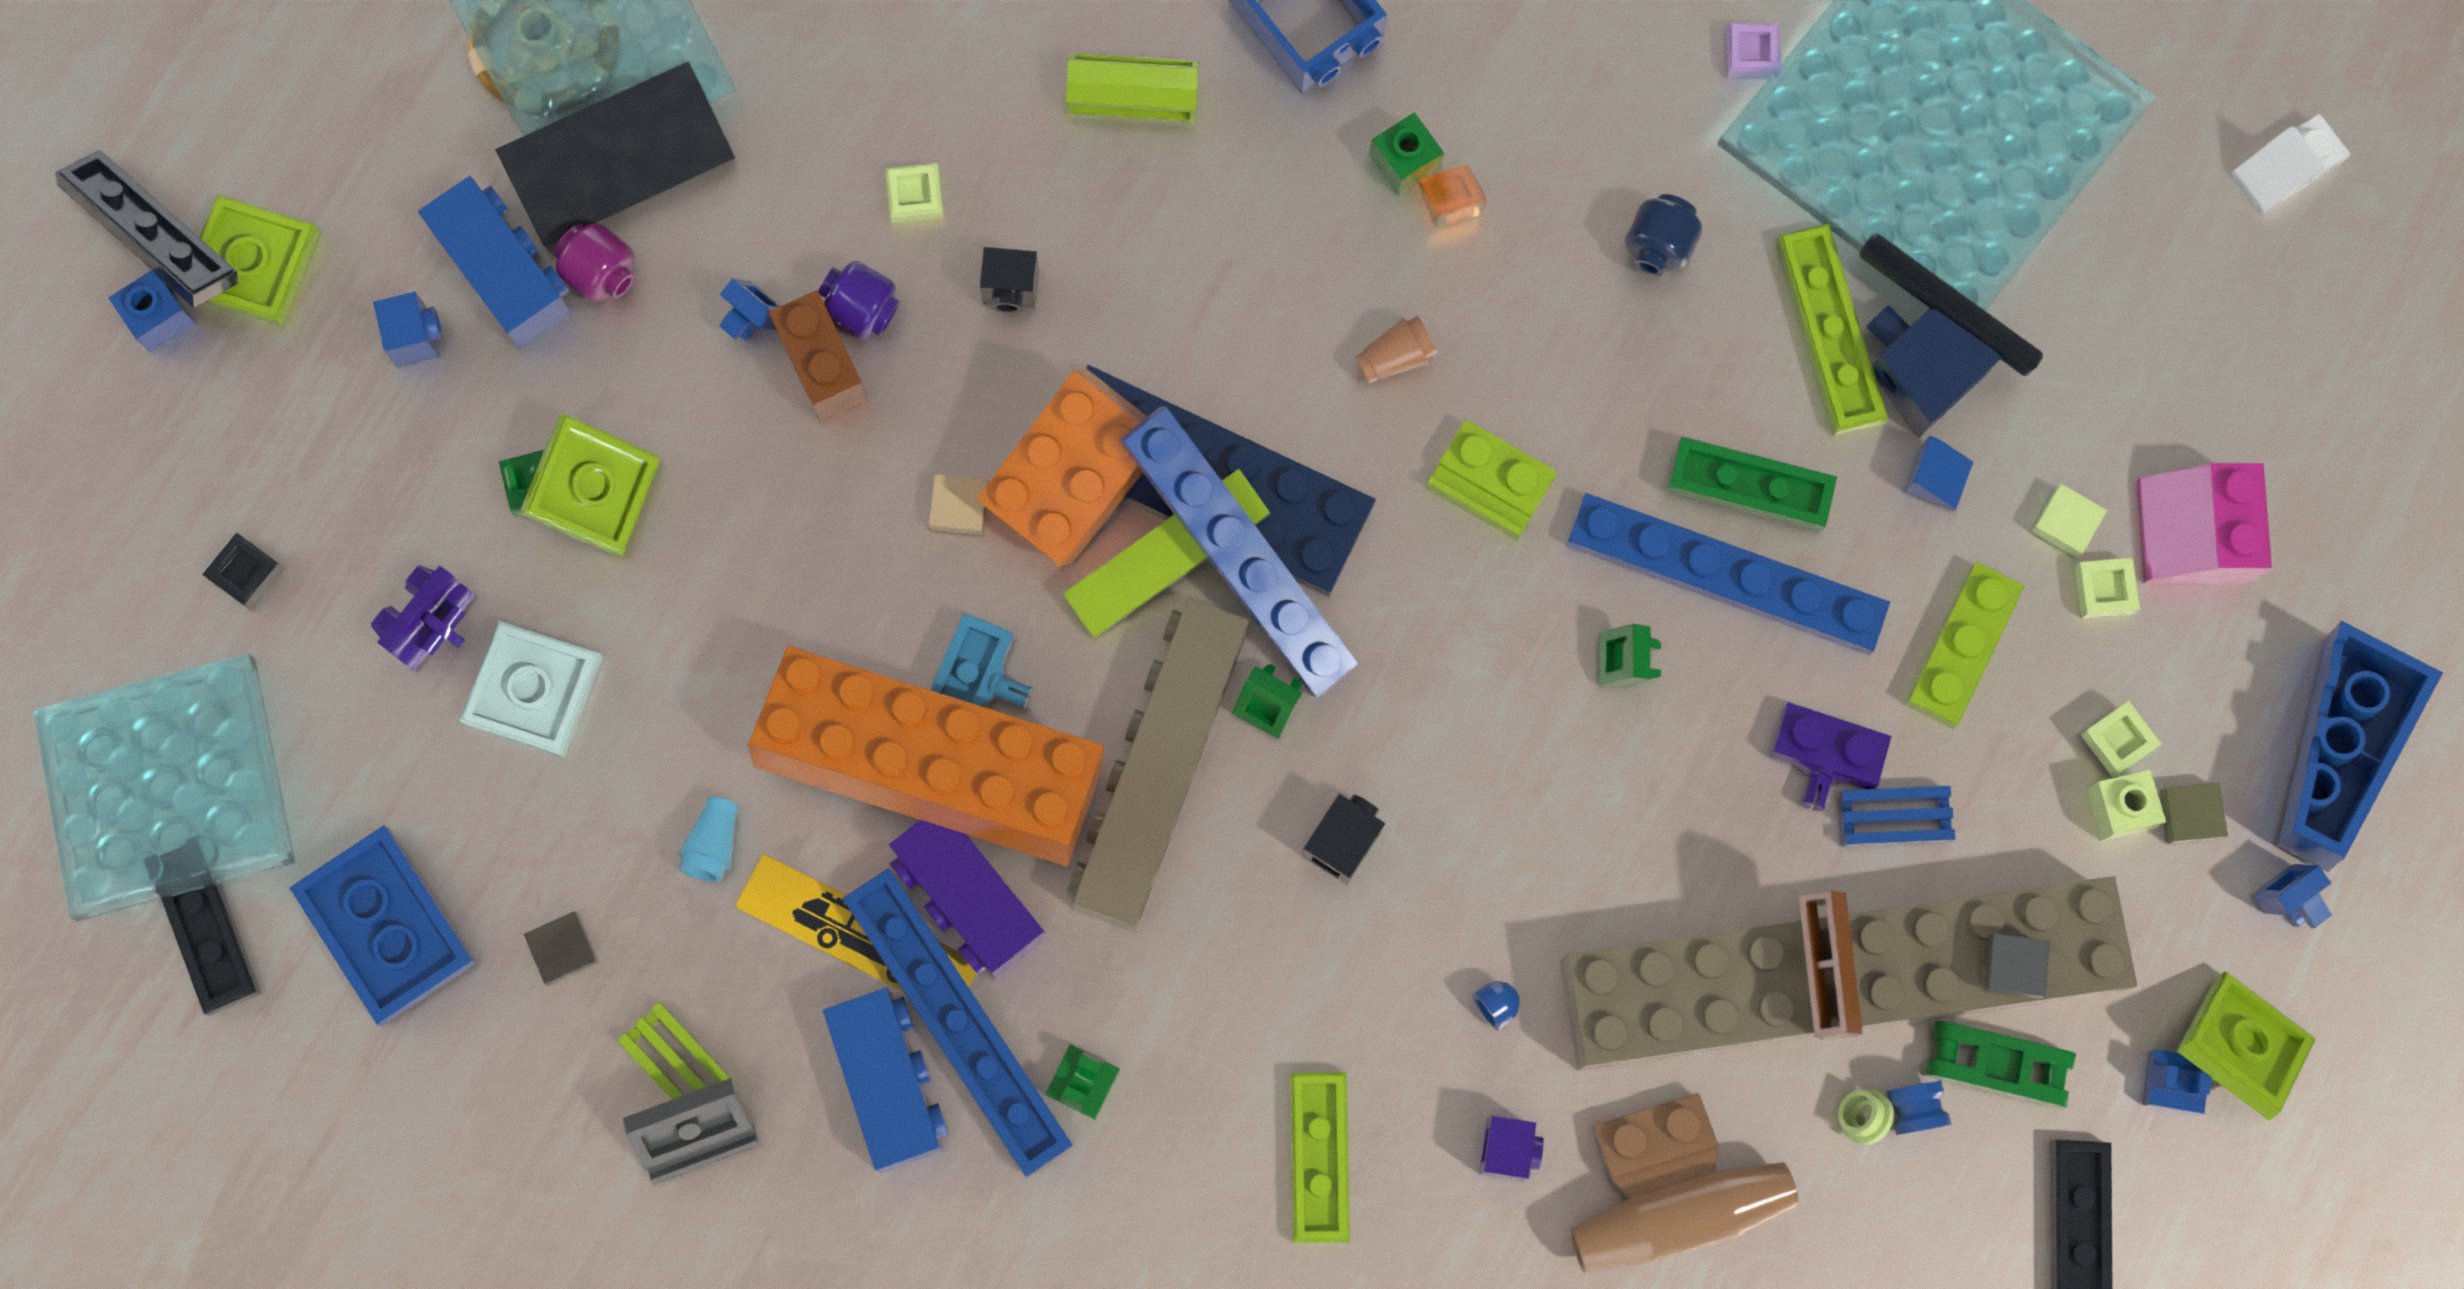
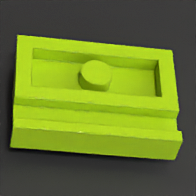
M1465 419L1434 473L1429 478L1426 489L1518 541L1558 471Z

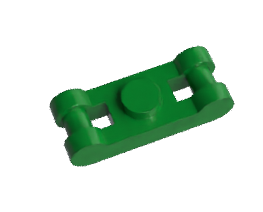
M1935 1021L1932 1038L1937 1040L1933 1059H1927L1924 1076L2032 1101L2046 1107L2067 1109L2070 1092L2064 1089L2067 1072L2074 1071L2076 1053L1952 1022ZM1959 1045L1974 1048L1971 1066L1956 1063ZM2033 1062L2045 1066L2042 1084L2030 1081Z

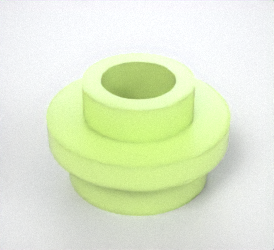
M1874 1089L1856 1090L1849 1093L1841 1102L1838 1111V1119L1845 1135L1861 1145H1871L1883 1139L1889 1132L1894 1118L1891 1101L1887 1096ZM1872 1112L1870 1119L1866 1123L1867 1116Z

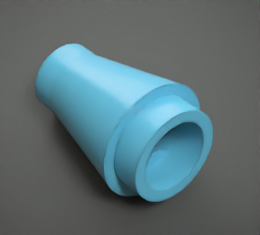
M707 797L704 809L678 852V856L681 858L679 870L682 873L706 882H721L724 872L731 870L735 818L739 808L737 804L720 797Z

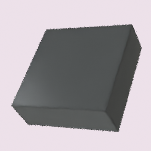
M1995 933L1989 935L1984 991L2039 999L2046 997L2050 941Z

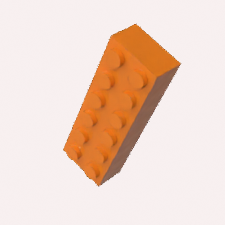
M788 645L748 742L753 767L918 820L921 819L1066 867L1069 866L1101 775L1104 757V745Z

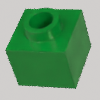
M1413 112L1371 139L1369 155L1396 193L1400 195L1441 169L1444 152L1416 113ZM1409 141L1415 151L1405 152L1400 146Z

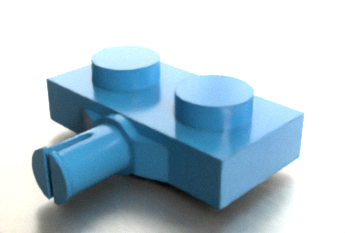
M964 613L931 687V691L985 708L993 701L995 696L1025 708L1028 703L1027 698H1030L1033 687L1004 677V662L1015 639L1014 633Z

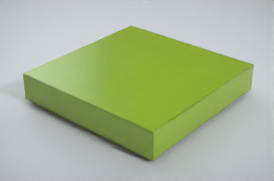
M217 194L200 238L237 270L238 284L211 298L206 303L283 327L320 236V229L314 224Z
M564 413L560 414L556 419L519 514L614 556H623L661 457Z
M2224 971L2214 979L2177 1052L2270 1121L2281 1112L2316 1038L2228 972Z

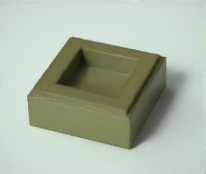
M2219 783L2167 787L2160 790L2163 813L2166 819L2165 827L2168 844L2218 840L2228 837Z

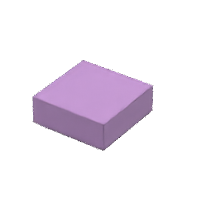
M1727 24L1725 29L1726 78L1778 79L1781 73L1780 24Z

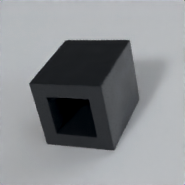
M1338 794L1303 848L1302 857L1343 884L1348 885L1384 829L1386 823L1377 818L1381 813L1380 810L1358 795L1353 794L1349 800L1343 795Z

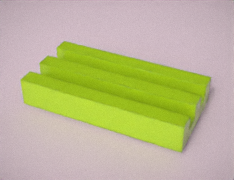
M659 1001L650 1009L651 1012L644 1018L641 1017L634 1024L635 1027L628 1033H624L617 1040L671 1099L685 1094L639 1046L637 1042L643 1036L695 1091L705 1088L707 1085L655 1031L653 1027L660 1020L718 1082L731 1078Z

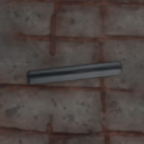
M1874 233L1861 248L1859 253L1861 259L1927 307L1937 309L1991 347L2002 357L2000 360L2022 376L2030 375L2042 361L2044 355L2039 349L1880 234Z

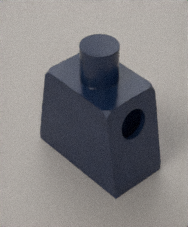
M1888 305L1866 326V329L1887 348L1872 365L1877 383L1918 438L1924 435L1975 387L2002 358L1991 347L1933 308L1928 309L1910 326Z

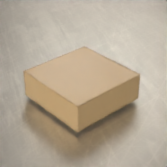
M935 474L928 523L929 530L983 536L986 507L977 500V497L989 483L988 479Z

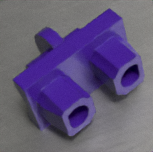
M418 565L406 579L405 589L414 596L401 613L392 606L383 608L371 622V627L380 637L377 643L414 672L428 654L434 655L445 640L456 648H460L465 639L457 634L454 629L466 615L464 612L465 608L476 596L440 565L435 571Z

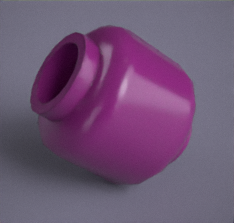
M602 224L575 225L562 236L556 245L554 255L557 258L556 272L558 276L587 301L600 302L610 296L618 299L628 291L634 282L635 275L631 272L635 261L633 250Z

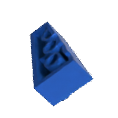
M2342 620L2336 625L2324 640L2278 846L2313 865H2319L2326 872H2329L2346 857L2443 672Z

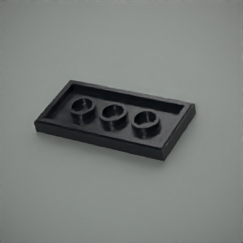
M689 61L495 149L543 247L560 240L575 225L582 224L586 226L599 222L735 159Z

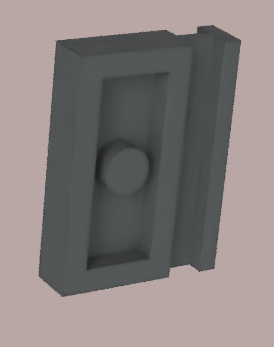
M731 1078L623 1118L626 1135L644 1169H647L653 1185L760 1146L754 1124L752 1125L748 1112Z

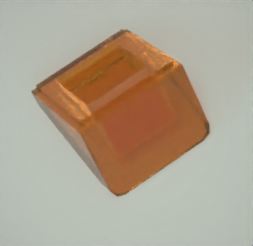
M1468 164L1418 180L1435 229L1485 213L1487 206L1486 196Z

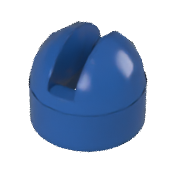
M1494 981L1484 985L1472 994L1473 1001L1478 1010L1495 1030H1500L1516 1017L1520 998L1516 989L1507 982Z

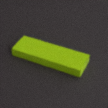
M1347 1072L1291 1073L1293 1243H1350Z

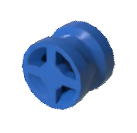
M1942 1080L1886 1091L1887 1097L1892 1105L1896 1107L1898 1115L1894 1123L1896 1135L1952 1125L1950 1114L1942 1109L1940 1100L1944 1093Z

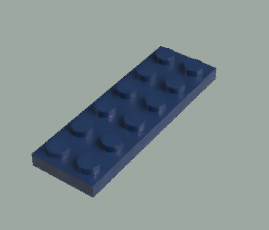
M1087 365L1086 369L1147 417L1160 406L1167 407L1221 481L1240 469L1271 513V515L1255 525L1298 583L1330 597L1375 505V498L1091 365ZM1144 473L1141 474L1122 499L1164 520L1174 515Z

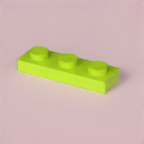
M1976 561L1971 566L1904 705L1951 729L1956 728L1965 713L2025 585Z

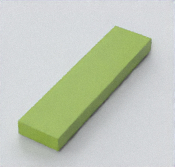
M1824 224L1779 235L1775 242L1833 436L1885 424L1888 416L1830 225Z
M1240 469L1222 480L1254 525L1271 515ZM1174 514L1064 592L1063 595L1092 637L1097 638L1208 558Z

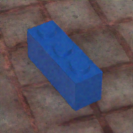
M469 175L417 211L518 349H521L571 314L561 298L569 290L551 266L541 271L532 258L539 250L521 225L512 231L503 220L502 216L507 214L509 210L491 185L482 191L471 175Z
M886 987L823 1009L874 1170L883 1173L944 1151L940 1138L949 1135V1131L939 1103L930 1106L928 1104L922 1085L931 1082V1077L922 1051L911 1052L905 1031L914 1029L904 997L894 1000L891 991Z

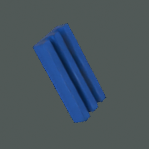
M1951 786L1842 790L1838 793L1843 847L1949 843L1956 840L1955 829H1952L1951 819L1954 818L1953 807H1950L1949 804ZM1936 800V808L1852 811V804ZM1938 821L1937 830L1854 833V824Z

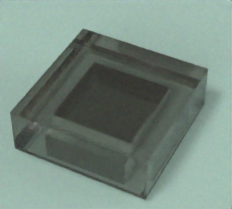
M576 911L524 933L542 980L547 986L599 963L579 913Z

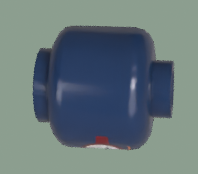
M1660 194L1658 198L1648 199L1640 205L1625 236L1626 249L1635 258L1634 265L1639 270L1659 277L1664 272H1679L1688 265L1702 235L1701 221L1696 216L1697 211L1691 203L1675 195Z

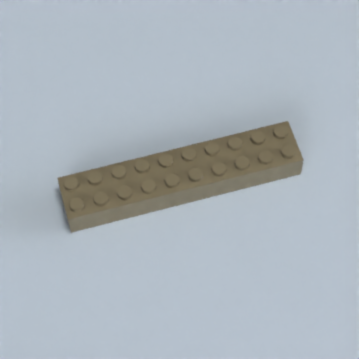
M2115 876L1849 914L1862 1030L2113 994L2138 986ZM1827 917L1819 918L1823 960H1832ZM1801 921L1567 954L1560 961L1578 1071L1815 1037ZM1995 933L2050 941L2046 997L2039 999L1984 991L1989 935ZM1825 971L1831 1028L1840 1027L1834 971Z

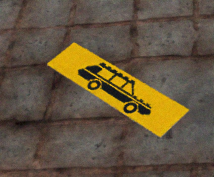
M762 854L734 907L903 992L843 900V897L846 896L845 894ZM939 942L967 986L970 987L976 972L959 951Z

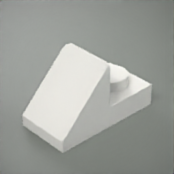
M2319 113L2298 128L2291 126L2236 168L2231 173V176L2260 214L2263 215L2343 163L2351 153Z

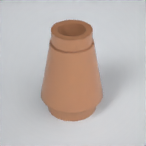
M1416 316L1407 322L1404 318L1399 320L1366 347L1363 352L1356 355L1355 358L1369 384L1378 379L1382 380L1427 365V359L1437 354V350L1420 318Z

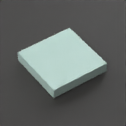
M498 620L459 722L465 726L566 758L603 656L600 653Z

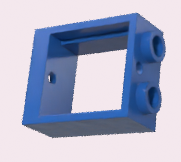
M1228 0L1302 93L1314 84L1318 87L1328 84L1341 72L1342 65L1355 55H1358L1359 58L1369 55L1384 39L1387 13L1376 0H1340L1359 25L1305 62L1258 4L1262 0Z

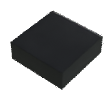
M236 532L202 575L250 610L284 567Z

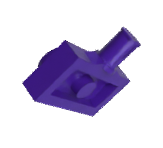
M1787 702L1782 710L1769 757L1795 765L1806 775L1810 776L1802 806L1809 809L1814 804L1812 810L1821 812L1825 810V803L1831 783H1849L1864 789H1876L1879 785L1892 736Z

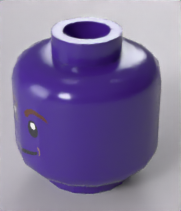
M860 261L850 262L842 271L833 267L818 290L820 296L825 298L824 305L834 325L859 340L867 339L873 333L880 337L891 322L901 302L895 298L896 286L894 282Z

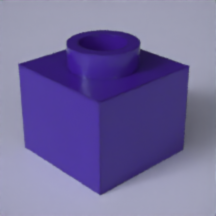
M1493 1115L1486 1119L1479 1174L1525 1181L1529 1179L1530 1169L1539 1171L1543 1155L1544 1137L1535 1136L1537 1122Z

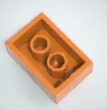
M1088 369L1073 370L977 497V500L1060 567L1073 563L1143 473L1119 442V439L1147 418V416Z

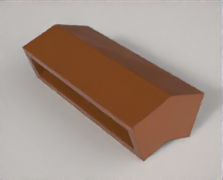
M1829 890L1798 895L1814 1036L1824 1040L1862 1035L1846 892ZM1819 905H1826L1832 960H1823L1817 908ZM1825 971H1834L1840 1027L1831 1028Z

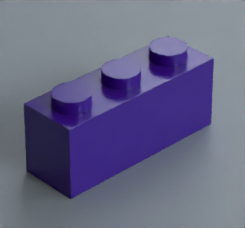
M920 819L888 844L897 856L889 865L909 890L917 883L931 899L923 907L943 932L953 926L965 941L957 950L977 975L987 969L993 978L997 979L1047 938L1041 926L966 834Z

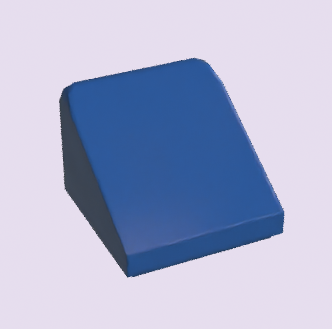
M1929 436L1920 448L1905 492L1955 511L1973 461L1940 439Z

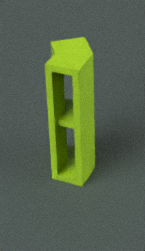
M1070 52L1067 66L1066 113L1067 115L1196 123L1199 60Z

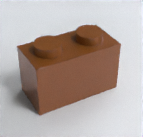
M818 290L768 312L820 423L868 402L861 379Z

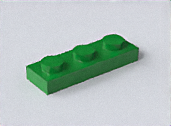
M1681 436L1677 445L1666 492L1822 532L1827 524L1837 476Z

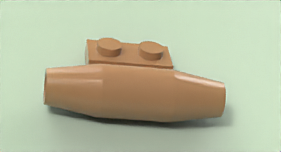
M1696 1093L1593 1126L1592 1132L1610 1182L1628 1199L1570 1228V1237L1577 1260L1584 1273L1652 1264L1738 1237L1798 1206L1799 1198L1791 1172L1784 1162L1715 1171L1719 1144L1700 1093Z

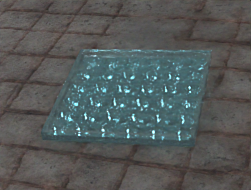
M1833 0L1720 136L1717 145L1823 225L1829 224L1831 231L1859 252L1870 236L1874 233L1880 234L1983 310H1986L2156 96L2026 0Z

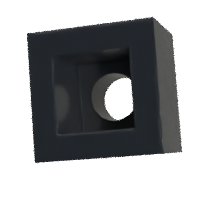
M984 247L980 278V292L983 304L991 305L992 309L1003 313H1018L1023 308H1035L1039 277L1037 251Z

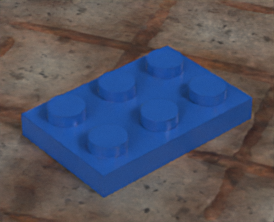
M385 825L289 887L376 1025L383 1027L477 964L390 828Z

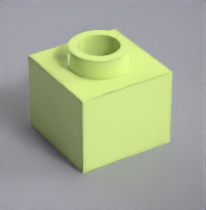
M2151 769L2099 781L2086 788L2101 841L2154 829L2166 823ZM2127 793H2131L2136 811L2126 806L2125 795Z

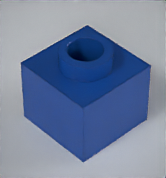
M152 270L108 297L135 339L149 352H152L195 324L173 289Z
M416 292L373 302L384 352L397 367L439 357L435 339L442 338L443 332L434 306L427 308Z

